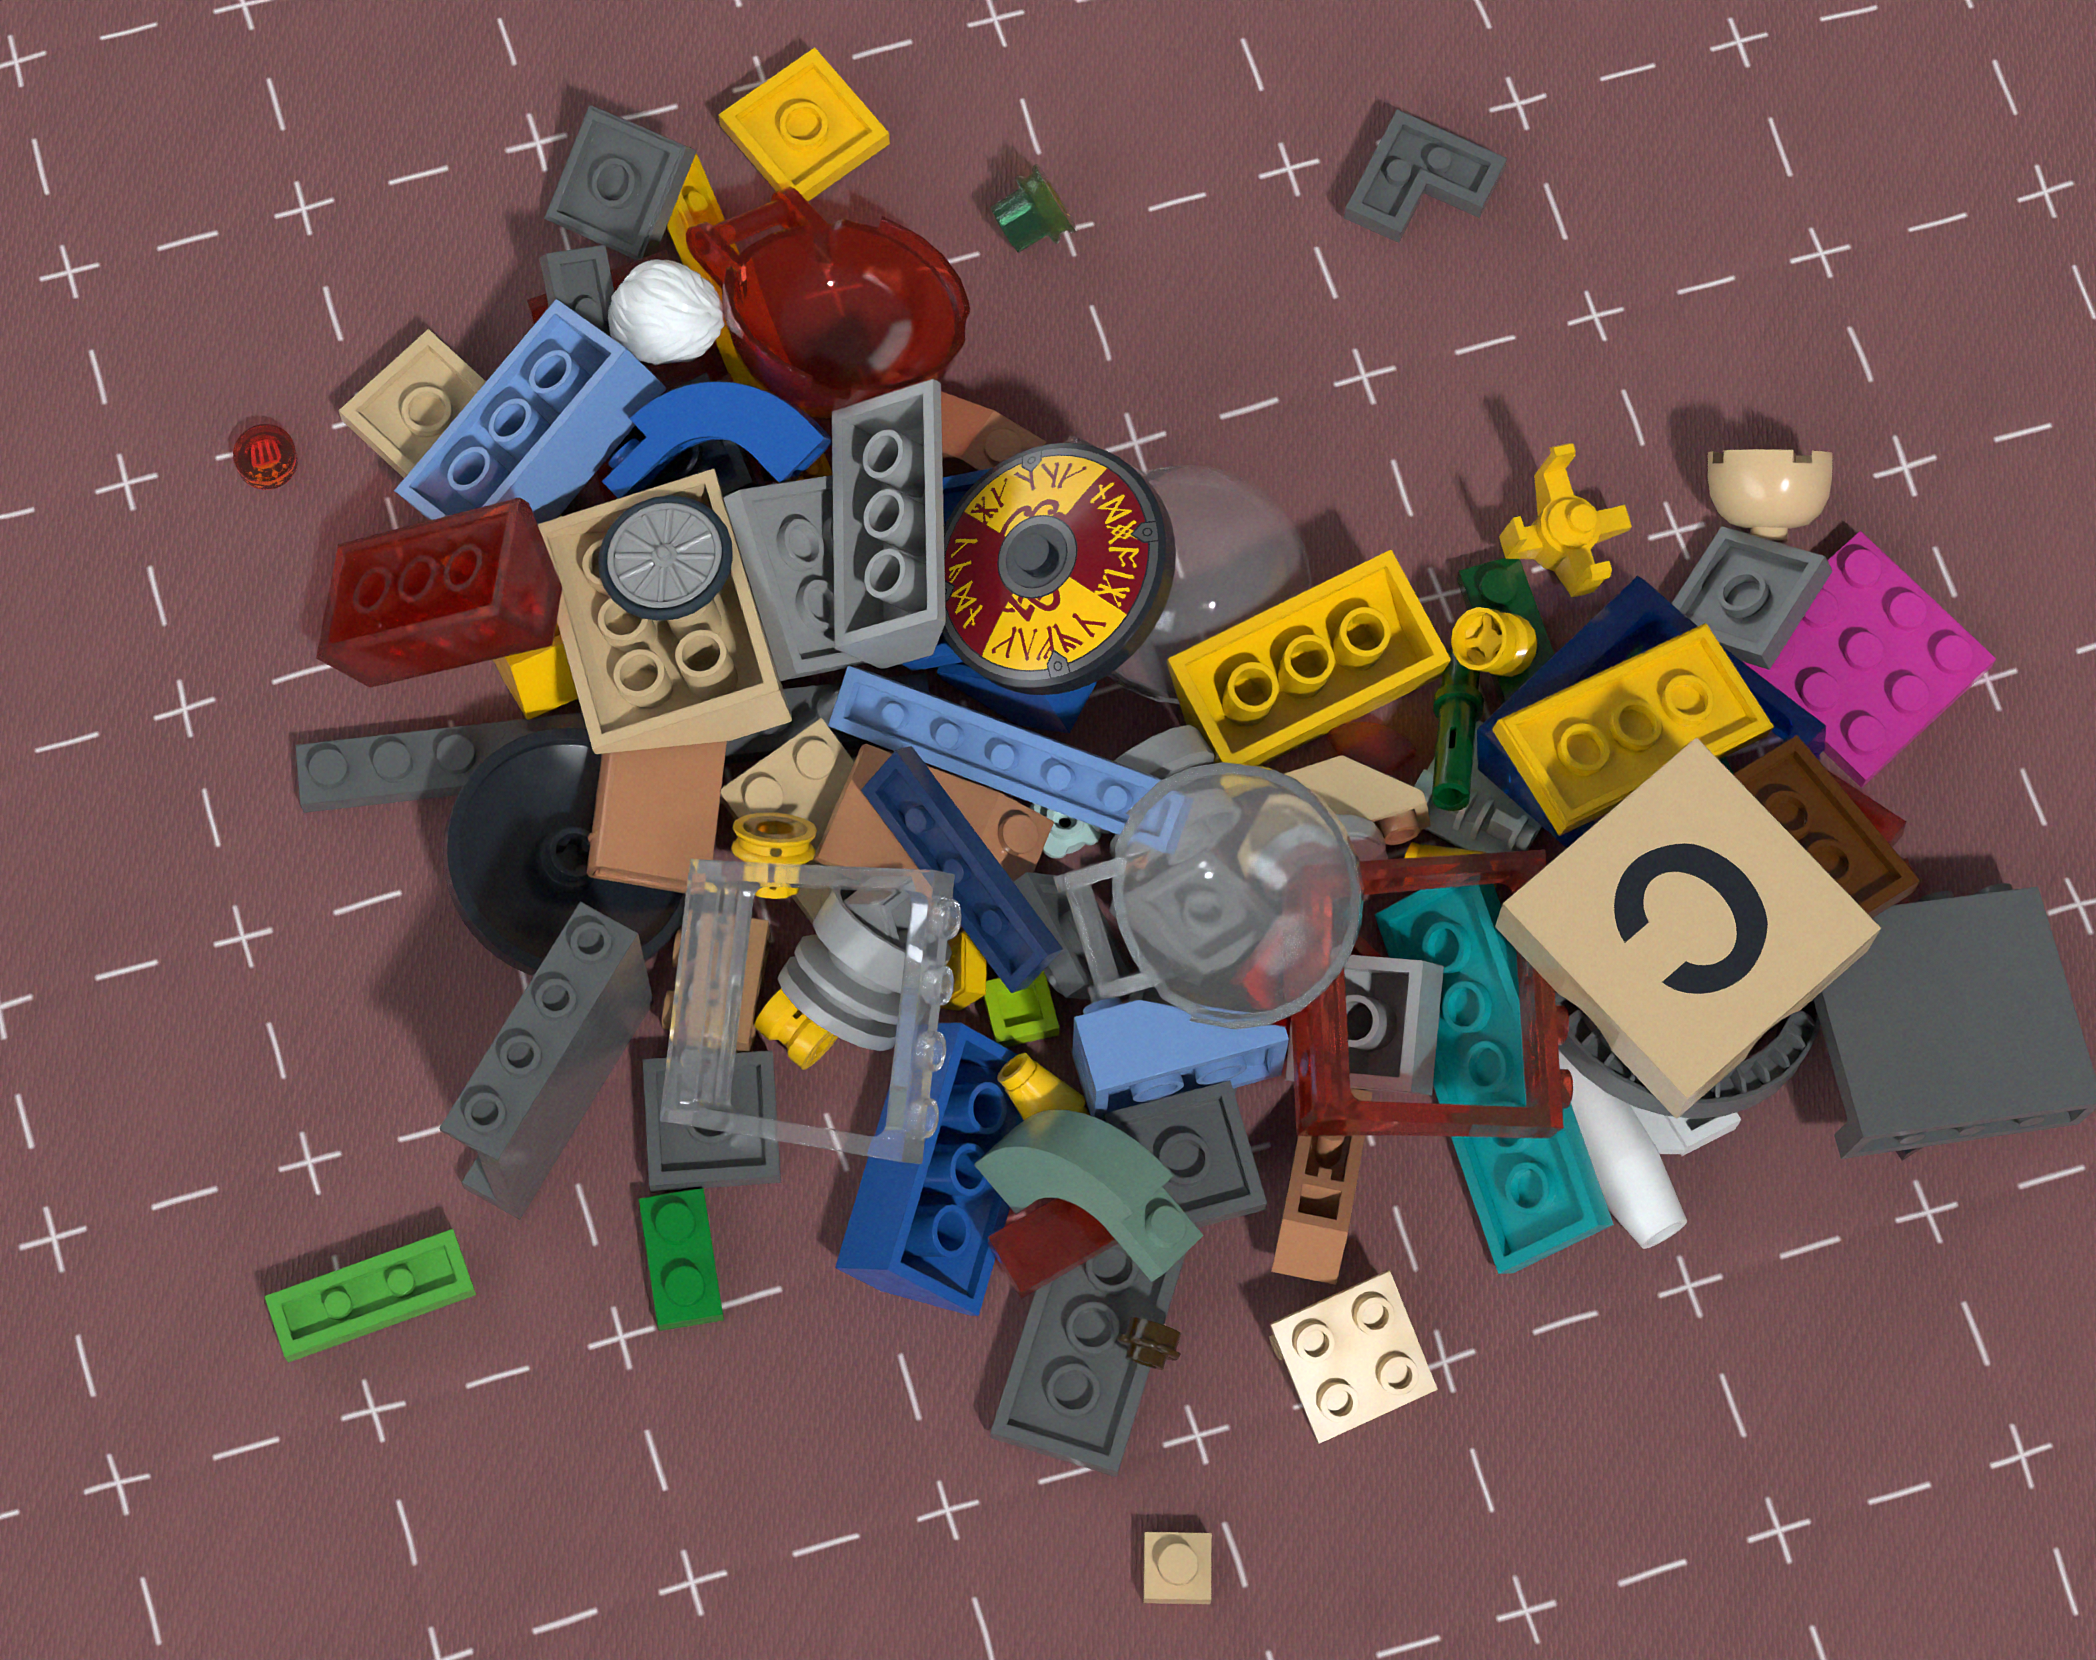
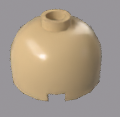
M1753 449L1723 450V453L1708 452L1709 491L1717 512L1732 525L1750 528L1751 535L1771 541H1788V529L1809 525L1822 513L1829 499L1833 471L1832 452L1812 451V455L1796 456L1794 450Z

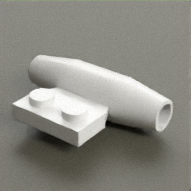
M1545 1029L1608 1210L1643 1249L1663 1242L1683 1228L1687 1223V1219L1660 1154H1680L1682 1157L1735 1130L1741 1118L1736 1112L1719 1117L1698 1119L1679 1117L1676 1119L1673 1116H1664L1634 1107L1606 1093L1584 1077L1559 1051Z

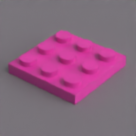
M1859 531L1827 560L1832 573L1770 670L1730 657L1729 659L1751 683L1850 778L1863 788L1991 669L1996 658L1862 531Z

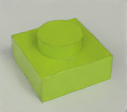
M1044 970L1027 988L1014 993L1008 990L1000 978L986 981V995L983 996L993 1039L996 1043L1006 1048L1059 1035V1025Z

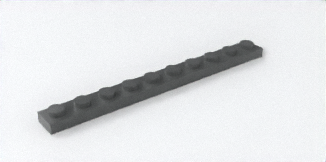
M927 673L886 677L929 693ZM842 683L783 689L792 721L727 741L724 765L762 760L820 718L828 726ZM583 713L295 745L300 805L303 812L307 813L455 796L459 794L475 769L487 757L505 744L537 731L555 728L587 729ZM829 727L845 750L860 749L864 744L881 747L875 743Z

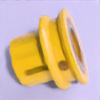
M755 813L735 820L733 830L738 838L733 842L731 850L736 857L744 861L742 888L744 891L758 897L771 899L787 898L798 894L801 883L802 864L813 860L816 850L810 843L817 833L815 825L804 818L782 813ZM770 881H776V886H770Z

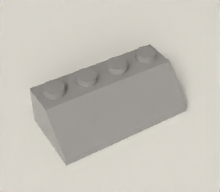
M931 379L832 411L835 649L880 669L933 655L946 623L941 383Z

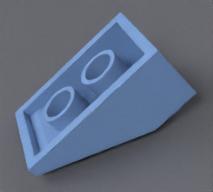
M1108 998L1088 1005L1083 1009V1015L1074 1017L1072 1055L1090 1116L1102 1121L1104 1114L1225 1081L1230 1080L1232 1087L1237 1088L1281 1076L1289 1041L1286 1028L1282 1026L1143 1000L1122 1004L1120 998Z

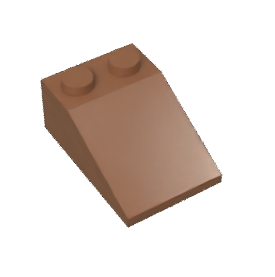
M864 744L858 752L813 860L853 881L865 884L874 877H914L924 917L958 935L964 931L962 926L861 791L865 784L893 754ZM927 766L1011 880L1015 881L1026 872L1033 873L1054 821L1000 792Z

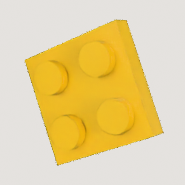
M815 47L718 114L720 127L793 212L890 144L889 132Z

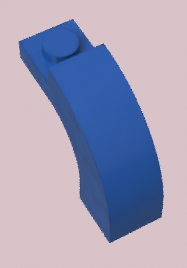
M697 383L669 391L655 398L629 418L645 434L646 438L641 443L634 438L621 447L608 463L613 471L602 482L618 499L642 492L684 451L697 444L711 440H730L742 446L779 483L793 482L832 445V437L805 411L778 395L738 383Z

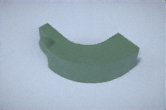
M1048 1110L1036 1113L1014 1127L974 1164L1015 1214L1036 1200L1047 1197L1063 1199L1083 1208L1110 1232L1151 1282L1167 1272L1204 1236L1162 1187L1173 1177L1172 1173L1135 1139L1111 1124L1090 1115L1069 1110Z

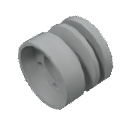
M852 880L840 881L836 883L813 921L816 934L802 937L794 952L795 956L788 959L780 972L778 981L783 993L797 1009L814 1023L838 1038L866 1049L876 1051L892 1049L901 1036L904 1028L903 1024L909 1023L916 1011L917 1005L913 996L917 997L928 994L948 963L952 951L946 938L926 918L929 937L910 952L880 937L859 921L843 902L863 887L865 883Z

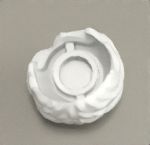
M650 260L639 264L631 270L630 274L611 296L612 302L608 310L611 338L627 348L639 361H645L653 365L685 363L695 360L712 346L715 339L721 335V329L725 326L723 303L712 283L701 277L697 272L689 269L688 266L670 260Z

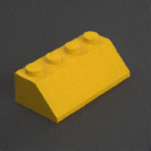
M1389 550L1168 658L1166 663L1186 725L1197 728L1214 753V762L1210 772H1222L1227 774L1231 780H1234L1440 678L1450 663L1451 658L1393 551Z

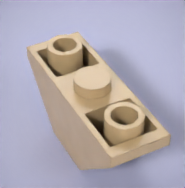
M1343 755L1282 774L1239 849L1248 883L1252 885L1262 881L1259 859L1267 845L1285 830L1308 819L1331 814L1357 815L1372 821L1381 831L1384 841L1388 845L1401 844L1415 838L1422 829L1431 827L1427 802L1423 791Z

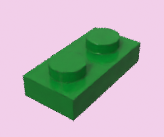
M704 1188L640 1198L639 1205L659 1331L724 1321Z

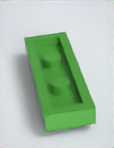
M453 1229L264 1297L284 1357L289 1363L475 1296L476 1292L456 1234Z

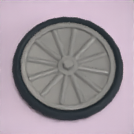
M673 495L653 497L639 502L623 512L610 526L602 540L599 552V575L604 589L613 602L626 612L642 619L656 621L679 619L700 610L709 604L721 591L729 577L733 561L732 540L721 518L705 504L688 497Z

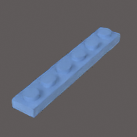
M847 667L828 724L829 727L893 751L912 746L925 763L1165 852H1172L1193 791L859 667Z

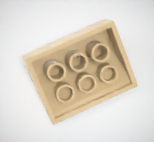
M714 469L531 526L591 746L595 754L731 741L792 721L784 690L779 680L723 499L726 496ZM670 495L688 497L705 504L718 514L726 525L733 548V561L729 577L721 591L712 601L693 614L679 619L664 621L642 619L626 612L613 602L604 589L599 575V552L602 540L614 521L635 504L653 497Z

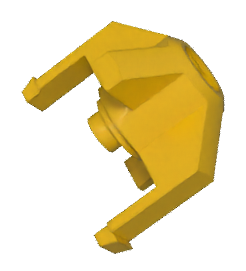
M1566 443L1549 447L1550 455L1534 475L1538 512L1536 520L1531 526L1524 527L1521 516L1514 517L1500 534L1499 538L1506 559H1534L1543 568L1554 571L1570 596L1577 597L1595 592L1600 584L1611 576L1612 568L1610 561L1595 564L1591 552L1593 546L1629 531L1632 526L1625 505L1596 511L1595 507L1587 500L1573 494L1566 468L1576 456V451L1573 443Z

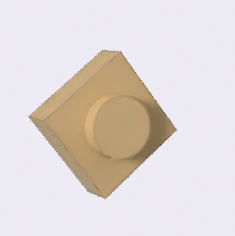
M1144 1533L1143 1603H1211L1212 1533Z

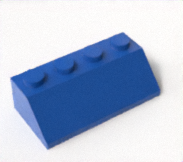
M962 1023L908 1024L835 1266L836 1269L882 1292L969 1316H979L1010 1207L974 1164L1014 1127L1024 1121L1006 1093L1005 1087L997 1079L1004 1065L1018 1054Z

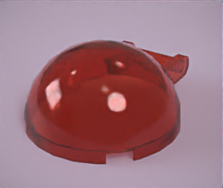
M786 187L774 192L771 202L713 226L708 222H701L687 229L686 243L691 255L722 289L723 315L737 357L751 377L767 392L778 395L793 403L811 417L832 421V411L931 379L940 382L952 368L966 340L965 329L966 320L970 313V304L961 278L946 257L926 239L884 216H881L879 227L846 219L828 224L795 188ZM777 225H781L784 230L770 233L756 241L740 254L730 246Z

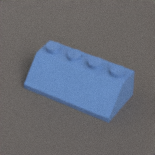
M556 299L394 491L470 555L505 581L536 544L531 526L556 519L560 516L634 428L635 424L629 418L643 406L659 397L666 390V387L627 348Z

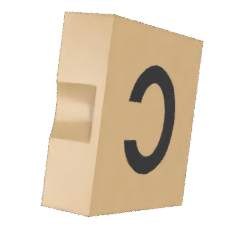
M1697 737L1502 904L1495 925L1498 931L1559 995L1580 1008L1594 1022L1605 1037L1613 1053L1676 1119L1737 1067L1767 1030L1780 1020L1804 1008L1869 950L1881 930V927Z

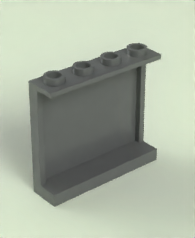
M2000 883L1985 887L1976 892L1975 895L1955 897L1952 891H1939L1920 898L1916 903L1894 904L1872 918L1881 927V930L1869 950L1813 999L1848 1120L1834 1134L1841 1159L2079 1125L2096 1110V1075L2038 886L2013 890L2012 884Z
M582 902L577 906L439 1128L441 1132L474 1149L478 1153V1157L462 1181L464 1189L519 1220L654 1003L638 933Z

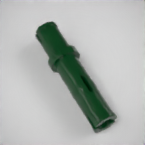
M1451 647L1446 650L1451 661L1442 673L1441 688L1434 694L1433 712L1436 718H1438V729L1435 745L1432 795L1433 802L1438 808L1445 811H1458L1466 808L1470 802L1476 722L1483 715L1484 698L1479 691L1480 671L1468 669L1460 664L1453 654Z

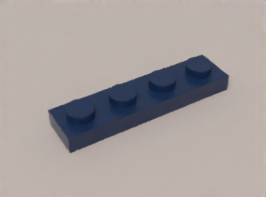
M912 746L895 750L861 791L1008 990L1014 993L1027 988L1060 954L1063 948Z

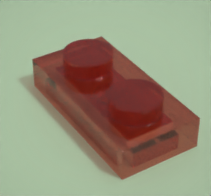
M1059 1198L1050 1201L988 1237L989 1246L1021 1299L1118 1244L1116 1239L1094 1216L1076 1204Z

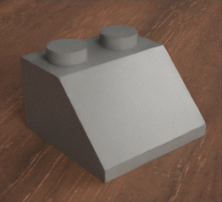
M1297 951L1285 1080L1366 1090L1432 1095L1444 966L1422 960Z

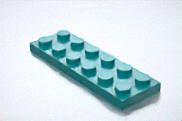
M1469 862L1375 914V918L1389 958L1422 960L1444 966L1433 1086L1498 1274H1509L1532 1265L1614 1224L1518 952L1495 927L1501 910V904L1487 864L1483 862Z

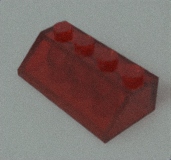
M519 497L338 544L316 659L372 688L552 646L563 587L530 504Z

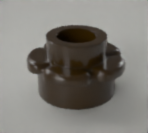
M1131 1317L1126 1334H1118L1117 1337L1121 1344L1128 1346L1125 1356L1127 1360L1149 1368L1163 1370L1166 1359L1176 1361L1181 1355L1180 1352L1176 1351L1181 1332L1150 1320Z

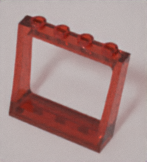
M1545 850L1307 864L1285 884L1297 1136L1550 1138L1564 1128L1562 1109L1568 1108L1571 1103L1573 1078L1568 1069H1560L1558 1045H1563L1567 1039L1569 1030L1568 1012L1565 1006L1555 1004V990L1517 950L1526 1107L1362 1101L1354 1097L1350 1088L1341 898L1495 883L1507 885L1512 890V894H1514L1546 867Z

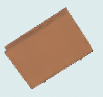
M727 741L603 753L601 756L592 833L588 836V841L590 842L587 866L588 876L701 896L703 887L710 885Z

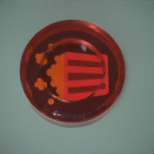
M271 424L253 426L244 431L234 445L233 459L237 471L245 483L256 489L271 490L281 487L293 477L297 470L298 454L291 436L278 426Z

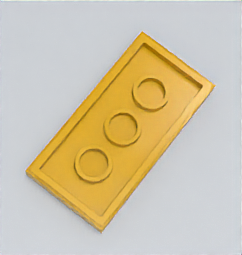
M1707 623L1499 719L1492 731L1554 829L1561 836L1609 813L1696 737L1720 760L1767 737L1774 726Z

